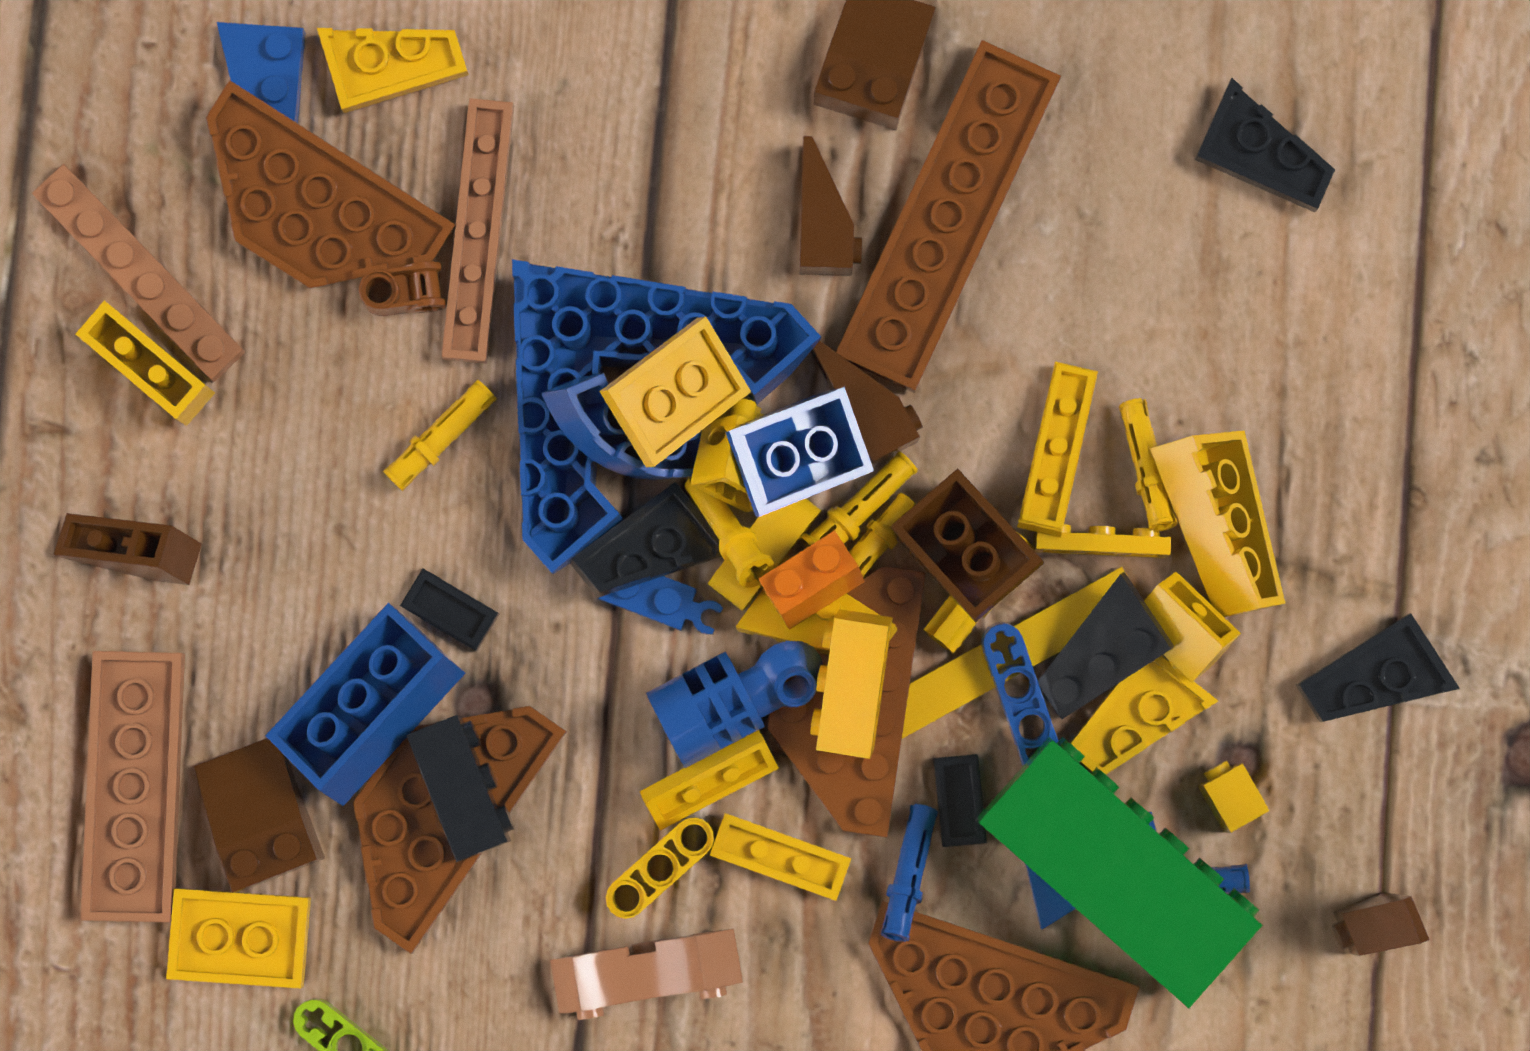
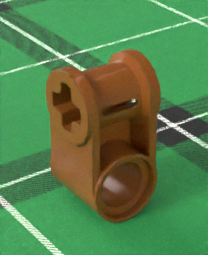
M418 262L404 267L374 270L368 272L359 284V294L364 306L370 313L376 316L427 313L447 307L446 300L441 298L438 278V273L442 270L440 262ZM422 280H425L426 295L423 294ZM377 284H386L392 288V294L387 301L375 303L369 299L371 288Z

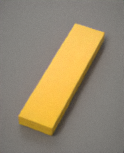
M1055 362L1017 524L1018 528L1061 537L1098 371Z

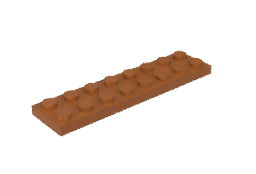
M981 40L836 353L853 365L915 393L1060 81L1061 75Z

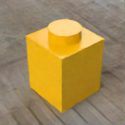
M1226 760L1204 772L1207 780L1199 784L1198 788L1224 833H1232L1270 811L1243 763L1230 766Z

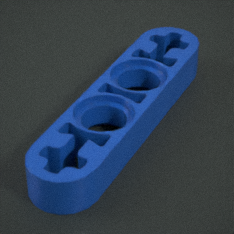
M998 622L990 625L984 631L981 645L1023 766L1035 753L1033 751L1027 756L1026 748L1040 747L1048 737L1057 743L1058 738L1022 635L1011 624ZM1002 631L1005 636H1013L1014 642L1008 645L1011 659L1016 660L1021 656L1023 663L1008 665L998 672L996 665L1005 664V660L1001 651L998 649L992 650L990 644L996 641L995 633ZM1020 672L1027 676L1029 688L1021 697H1011L1005 691V680L1012 673ZM1027 715H1038L1041 717L1044 726L1040 736L1035 739L1022 737L1019 732L1020 721Z

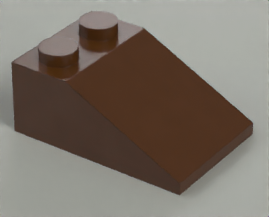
M846 0L814 91L813 105L897 130L936 7L916 0Z
M958 468L890 526L907 551L975 623L1044 564V561Z
M268 738L194 766L215 847L232 893L247 890L325 859L289 760Z

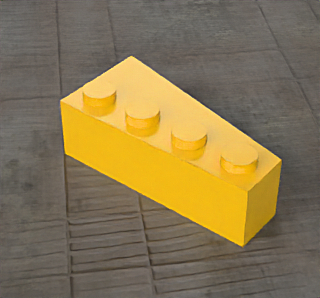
M1245 430L1192 435L1150 448L1211 605L1224 617H1230L1285 604Z

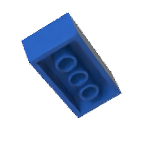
M387 603L265 736L320 792L344 806L407 738L406 735L410 734L466 673L408 618L390 603Z

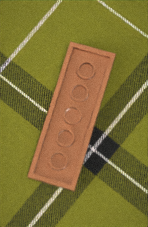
M93 651L80 919L82 921L171 922L173 895L176 885L185 671L184 653Z

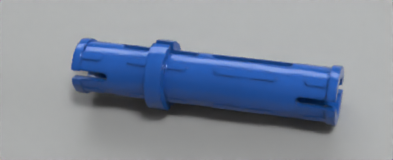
M921 804L910 805V813L893 884L888 885L886 896L889 897V903L880 934L887 939L899 942L909 941L916 904H920L922 901L923 892L920 891L935 821L938 816L936 809Z

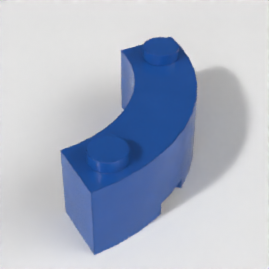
M604 373L579 377L542 393L550 413L567 438L581 452L603 467L621 475L638 479L661 480L692 477L702 430L655 467H645L599 392L608 385Z

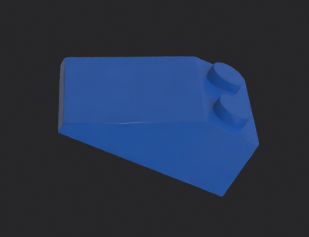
M845 387L818 393L726 431L756 517L781 509L874 471Z

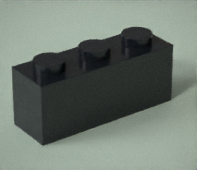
M455 715L406 735L456 862H461L510 842L511 839L508 832L515 828L506 805L497 806L491 790L497 788L498 785L489 763L481 765L475 751L476 747L481 746V742L473 722L470 720L464 723L462 716Z

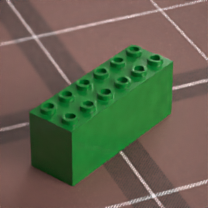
M1048 737L978 816L979 823L1189 1009L1263 926L1254 918L1259 909L1235 888L1229 894L1223 891L1219 885L1223 882L1224 878L1200 857L1194 864L1189 861L1184 854L1190 848L1167 828H1164L1160 833L1156 832L1149 825L1154 817L1133 798L1130 797L1124 803L1114 795L1119 786L1099 768L1096 767L1090 773L1079 763L1085 756L1065 738L1062 737L1055 743Z

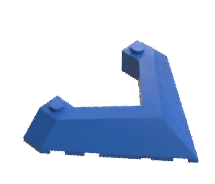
M512 259L523 541L549 571L554 574L569 565L571 558L623 521L619 512L596 488L597 462L581 452L560 429L542 396L543 392L579 377L603 374L604 367L631 368L696 318L706 316L751 390L748 396L758 405L794 372L820 341L821 336L789 303L752 300L745 296L714 291L712 293L686 289L683 286L614 275L612 277L602 276L589 271L558 266L552 268Z

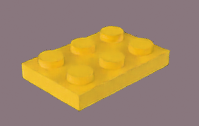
M704 316L696 318L599 392L645 467H655L747 396L751 390L709 320Z
M175 888L166 979L304 988L311 897Z

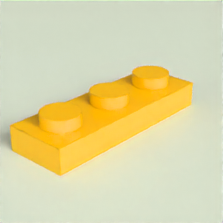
M1064 524L1061 537L1035 532L1033 534V547H1035L1033 550L1036 553L1166 558L1171 555V537H1160V531H1150L1149 528H1133V535H1115V527L1089 526L1088 533H1071V525Z
M758 730L639 792L661 831L779 769L762 734Z
M724 813L710 856L837 901L852 859Z

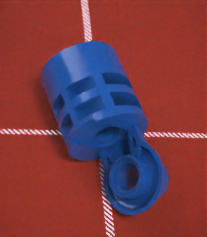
M785 641L770 647L760 656L755 666L738 674L725 651L646 692V695L684 768H687L764 728L765 726L761 718L781 707H799L808 703L816 693L819 668L823 663L820 654L813 646L802 641ZM797 675V676H796L794 679H792L791 681L785 682V681H786L788 678H790L791 676Z

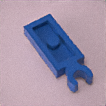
M665 576L598 598L601 601L682 631L687 619L692 621L695 628L705 635H713L715 629L702 623L701 616L703 612L713 610L717 613H722L723 607L715 601L694 602L693 600L697 592L696 588Z

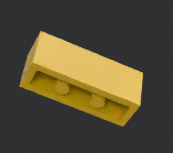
M105 300L75 333V335L164 410L186 426L215 394L205 383Z
M839 609L834 617V622L826 621L822 647L830 649L828 666L820 665L816 686L817 692H824L822 709H814L810 735L818 736L816 750L870 759L875 747L893 617Z

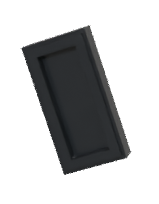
M424 568L420 571L400 605L402 608L475 651L479 650L500 613Z
M978 754L933 758L942 847L987 843L986 829L978 821V816L984 811Z

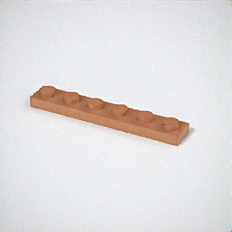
M469 98L441 356L443 360L487 364L514 114L513 102Z
M64 163L32 192L35 198L210 380L215 382L246 353Z

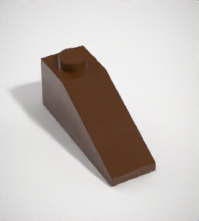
M803 136L799 275L852 276L853 264L862 263V237H854V223L813 137Z
M821 341L815 345L811 353L830 389L845 387L872 466L895 455L898 451L918 443L920 436L917 431L923 428L911 404L904 407L898 396Z
M66 513L53 555L153 581L190 585L202 543L172 525Z
M1382 892L1333 912L1337 923L1332 925L1336 940L1342 950L1348 948L1350 954L1362 956L1421 944L1430 940L1412 896Z

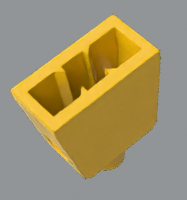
M741 399L730 408L729 416L714 420L702 430L691 478L692 487L744 512L754 510L726 431L756 419L757 404L748 399Z

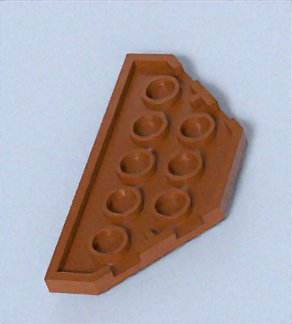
M230 80L206 116L209 134L212 137L217 158L216 163L222 189L232 221L231 227L235 241L309 288L361 278L374 270L434 261L456 226L452 221Z
M881 566L866 577L864 583L847 593L879 615L893 617L892 623L897 627L896 633L889 641L875 747L870 759L816 750L818 736L810 735L814 709H822L824 692L816 691L813 698L805 705L781 707L771 712L769 716V732L844 832L888 837L925 572ZM816 650L822 658L823 665L828 666L829 655ZM797 675L791 676V677L788 678L785 682L791 681V680L794 679Z
M531 706L463 718L464 723L471 720L475 726L481 742V746L476 747L475 751L481 765L488 762L493 771L498 787L491 791L497 806L505 804L509 814L567 733L566 730ZM432 724L417 726L411 733L428 727ZM406 738L370 777L354 800L353 805L355 817L358 821L362 845L361 853L366 883H368L374 928L412 954L482 853L461 862H456L408 738Z
M881 901L868 944L922 1051H1085L1087 1048L1127 1029L1140 988L1139 986L914 911L909 941L899 942L890 940L880 934L889 903Z

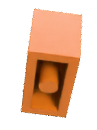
M835 530L758 579L767 597L789 630L865 582L859 566Z

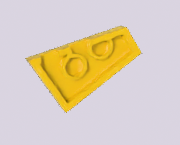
M317 28L343 113L469 75L455 30L402 29L401 31H373L372 28H356L355 31Z
M786 555L780 565L790 559V557ZM762 589L736 625V629L738 632L750 635L757 634L773 638L777 642L802 641L813 646L820 653L829 655L830 649L822 647L826 621L834 622V617L839 609L879 614L846 593L789 630ZM893 623L891 626L890 640L897 631V627Z
M1161 655L1116 684L1070 743L1085 756L1080 762L1091 772L1097 767L1103 773L1108 774L1157 740L1185 724V722L1203 710L1217 703L1218 700L1196 682H1191L1185 675L1175 671L1169 661Z

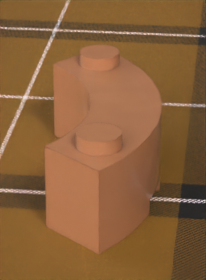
M734 928L632 944V954L629 953V947L625 946L550 960L559 1014L576 1012L578 1020L603 1016V1007L663 996L699 992L700 999L727 995L726 986L743 983Z

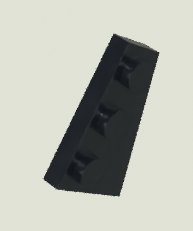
M1231 78L1195 160L1312 212H1316L1335 169L1296 134L1292 135L1272 117L1274 114L1262 104L1258 105L1242 90L1243 87Z
M674 482L571 558L570 564L599 598L722 556L719 552L720 540L699 509L678 484Z
M1122 572L1044 672L1038 683L1062 720L1171 650L1174 645L1126 573Z
M1411 613L1296 684L1319 722L1460 689Z

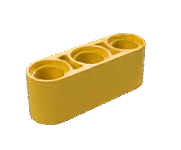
M803 499L757 518L750 529L754 531L758 538L757 546L763 554L771 557L775 568L780 565L786 555L788 556L799 542L800 537L806 533L822 510L808 499ZM724 560L708 582V585L741 611H744L762 589L761 584L752 588L741 586L736 578L737 570L731 561Z
M697 817L687 818L680 822L611 884L606 893V905L610 912L616 917L627 919L635 917L647 908L710 851L715 840L714 830L711 825L704 819ZM693 824L701 826L707 833L705 846L697 851L687 849L682 843L681 838L684 829ZM660 854L670 858L673 863L672 875L667 880L662 881L654 879L648 870L649 861L655 855ZM622 885L633 886L639 893V903L633 910H623L615 902L616 890Z

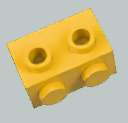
M1177 572L1159 583L1144 600L1174 645L1171 650L1163 655L1169 660L1170 665L1175 671L1185 675L1191 682L1209 670L1241 634Z

